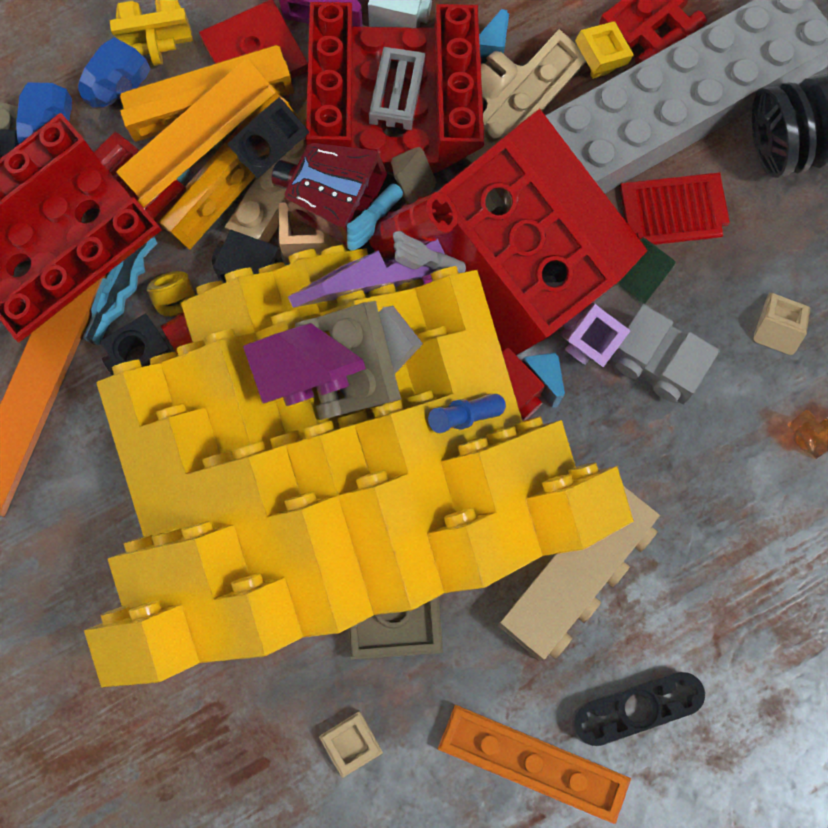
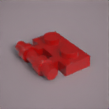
M621 0L601 15L599 25L615 21L630 49L638 43L644 48L645 51L635 58L637 65L695 33L707 23V19L704 13L699 10L688 16L682 10L687 5L688 0ZM666 22L672 30L661 38L654 30Z

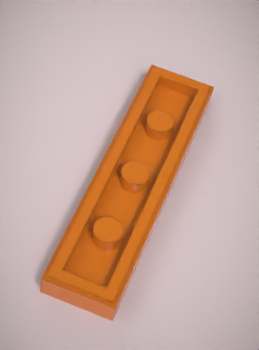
M455 704L437 748L442 752L613 824L617 822L632 779Z

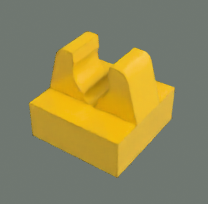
M615 21L583 29L575 39L577 46L591 69L590 75L593 79L608 75L616 68L626 66L634 56Z

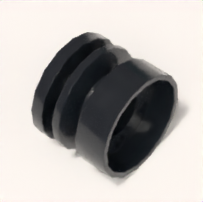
M828 74L805 78L799 85L787 82L782 83L779 87H764L756 93L752 105L751 118L753 140L760 162L770 176L780 178L788 176L792 172L797 174L803 173L811 166L819 169L828 167Z

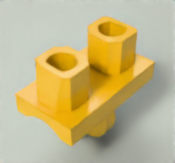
M155 0L157 12L143 15L137 2L127 1L118 3L116 19L109 20L112 34L117 39L135 48L142 56L150 54L154 66L163 65L162 52L176 50V44L193 41L192 30L184 8L180 7L178 0Z

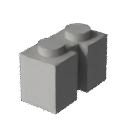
M643 304L628 327L631 332L611 356L610 360L615 362L616 368L627 377L632 379L641 378L654 386V392L661 398L673 403L678 401L684 405L695 393L721 350L691 332L688 334L683 333L672 326L673 321Z

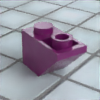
M312 323L279 332L243 346L263 403L283 397L285 405L289 406L315 397L312 388L316 386L320 396L350 386L346 376L366 369L362 358Z

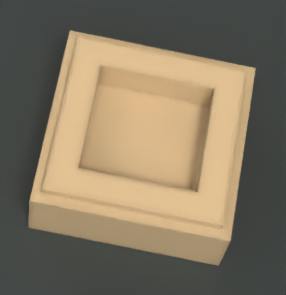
M360 711L319 736L342 778L383 753Z

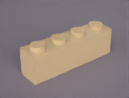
M625 486L624 490L634 522L584 550L555 554L497 625L539 661L545 660L548 655L554 659L558 658L573 639L567 631L577 619L585 623L601 604V601L595 596L606 583L613 588L630 568L624 560L632 550L636 548L641 553L658 533L652 525L660 515Z

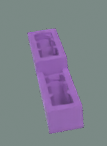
M438 238L436 241L424 244L432 251L445 254ZM378 250L341 266L288 296L293 308L335 300L340 296L364 290L366 294L371 290L394 284L396 288L401 284L417 279L426 281L431 279L430 274L436 270L426 265L414 270L397 262L395 257L384 263Z

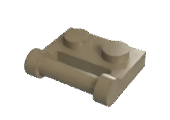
M376 301L364 302L317 318L295 323V328L312 323L323 332L329 331L330 337L362 358L366 367L365 370L346 376L350 385L344 388L346 398L339 399L338 391L320 396L317 388L320 405L316 406L319 420L401 399Z

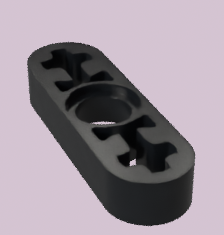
M687 672L672 673L580 705L572 716V730L581 742L591 746H602L696 713L704 703L705 689L701 681L693 674ZM678 680L682 686H690L693 694L686 697L688 705L684 707L681 701H671L662 704L667 714L661 716V704L652 688L658 686L659 696H664L676 691L675 682ZM636 694L645 697L650 704V715L641 723L631 721L625 712L627 700ZM615 701V713L624 729L617 731V723L610 722L600 727L601 735L595 737L591 731H583L582 723L588 721L587 712L593 710L595 716L609 715L613 712L608 707V703Z

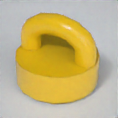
M183 271L163 274L152 280L147 286V292L155 309L163 316L173 317L177 316L178 313H183L181 302L173 306L167 305L182 299L185 301L195 296L189 276Z

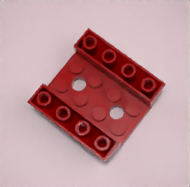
M310 2L306 128L309 133L306 135V145L320 143L377 151L386 172H393L391 165L393 157L416 147H421L433 173H438L483 148L484 123L478 5L436 4L434 28L352 26V2ZM383 47L425 53L424 70L412 130L403 129V123L396 122L395 128L404 131V134L399 137H390L384 133V130L392 128L386 126L385 120H378V125L369 124V112ZM408 62L398 110L405 111L414 62ZM389 69L381 106L383 108H389L397 69Z
M540 108L437 191L446 194L450 198L451 202L456 206L458 213V223L453 230L438 237L445 255L465 263V272L478 271L502 352L509 347L515 355H518L548 338L617 284L648 251ZM494 188H503L511 196V207L502 215L492 214L486 207V196ZM550 261H561L567 269L566 279L558 286L546 285L542 279L543 267Z
M59 113L0 159V321L18 343L162 231L160 226L135 197L132 198L97 158L87 142L62 113ZM93 208L100 209L99 215L94 221L82 223V217L86 211ZM31 261L30 269L25 275L14 277V270L19 263Z

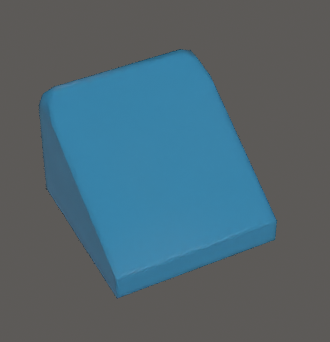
M501 9L479 34L481 64H485L488 61L486 58L495 51L504 54L509 19L508 10Z
M550 353L524 357L522 362L545 385L542 397L551 407H558L565 395L558 355Z

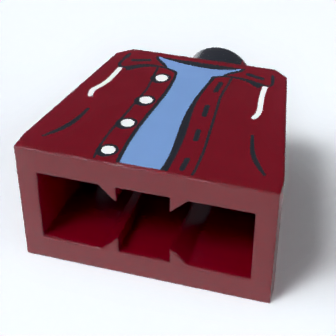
M311 143L306 146L298 165L279 160L273 168L271 181L274 186L286 189L284 200L296 218L347 245V224L355 220L365 209L367 210L377 198L387 172L377 151Z

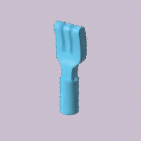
M390 184L371 203L367 210L365 209L361 215L347 224V249L354 251L363 246L373 236L377 221L384 217L403 196V191L398 185Z

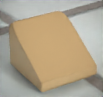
M769 293L754 333V341L788 355L795 354L807 334L811 308L777 294Z

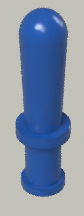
M496 393L471 401L464 399L455 400L449 404L448 408L438 407L432 409L428 416V423L436 433L446 432L451 427L459 430L466 429L475 421L500 416L505 411L506 402L501 395Z

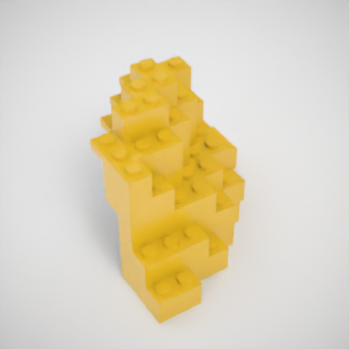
M342 244L321 251L319 256H317L315 249H309L288 256L290 264L285 266V263L281 262L260 268L258 270L259 274H253L251 267L229 272L224 275L226 283L219 280L196 287L198 295L181 302L193 343L176 348L179 356H177L176 351L158 355L149 359L151 365L144 367L141 366L140 359L124 362L112 367L114 375L96 382L143 537L123 543L126 552L107 558L122 607L101 614L102 623L84 630L101 688L158 683L199 663L264 657L303 637L338 634L374 615L412 611L444 593L485 588L542 556L584 550L634 522L618 466L598 470L597 463L593 462L576 467L562 420L543 424L542 418L539 416L522 421L477 270L459 273L457 266H452L431 273L432 282L424 284L423 279H417L397 286L398 292H396L394 284L371 290L366 294L364 290L345 294L335 300L293 308L288 296L341 266L368 255L367 248L348 251L346 244ZM371 301H376L378 312L383 307L394 306L423 343L395 374L401 396L400 400L319 420L316 408L317 405H320L316 387L312 388L315 397L289 406L285 405L283 397L263 403L243 348L244 345L293 329L295 328V323ZM337 390L339 399L345 398L342 392ZM496 393L501 395L506 402L505 411L500 416L475 421L466 429L459 430L451 427L446 432L436 433L428 423V416L432 409L438 407L448 408L449 404L455 400L464 399L471 401Z

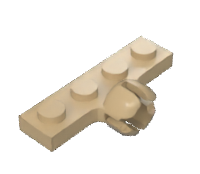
M560 29L524 66L514 64L506 55L499 51L490 54L486 58L488 61L485 64H481L484 147L461 159L467 167L539 108L543 111L586 63L579 47Z
M307 99L297 113L298 118L305 127L307 121ZM306 136L280 160L298 165L306 146H308L306 145ZM275 164L262 176L254 180L224 227L228 233L232 229L267 243L270 241L279 226V203H286L284 200L286 189L274 186L271 181Z

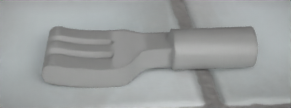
M401 231L393 233L394 249L396 251L395 260L400 264L414 270L426 265L436 271L457 266L459 273L465 272L466 265L463 261L440 252L432 251L421 241L413 239Z

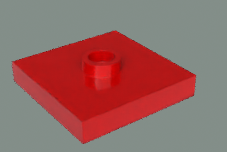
M273 0L265 1L199 31L200 38L214 64L277 45L280 47L283 58L286 61L291 79L308 72V62Z

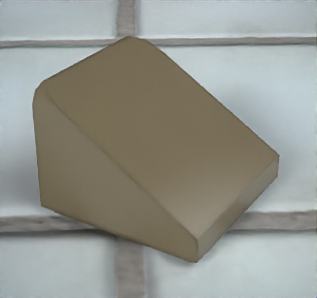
M416 147L392 158L391 165L394 177L403 191L407 205L416 202L419 197L430 195L436 185V179L421 147Z

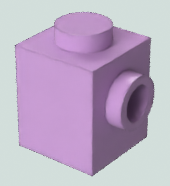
M591 303L563 325L565 329L560 336L569 342L564 350L585 366L592 359L604 367L631 331L596 304Z

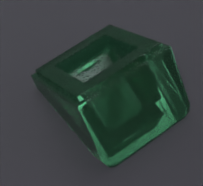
M642 237L640 241L648 251L617 284L646 304L670 275L676 265V261Z

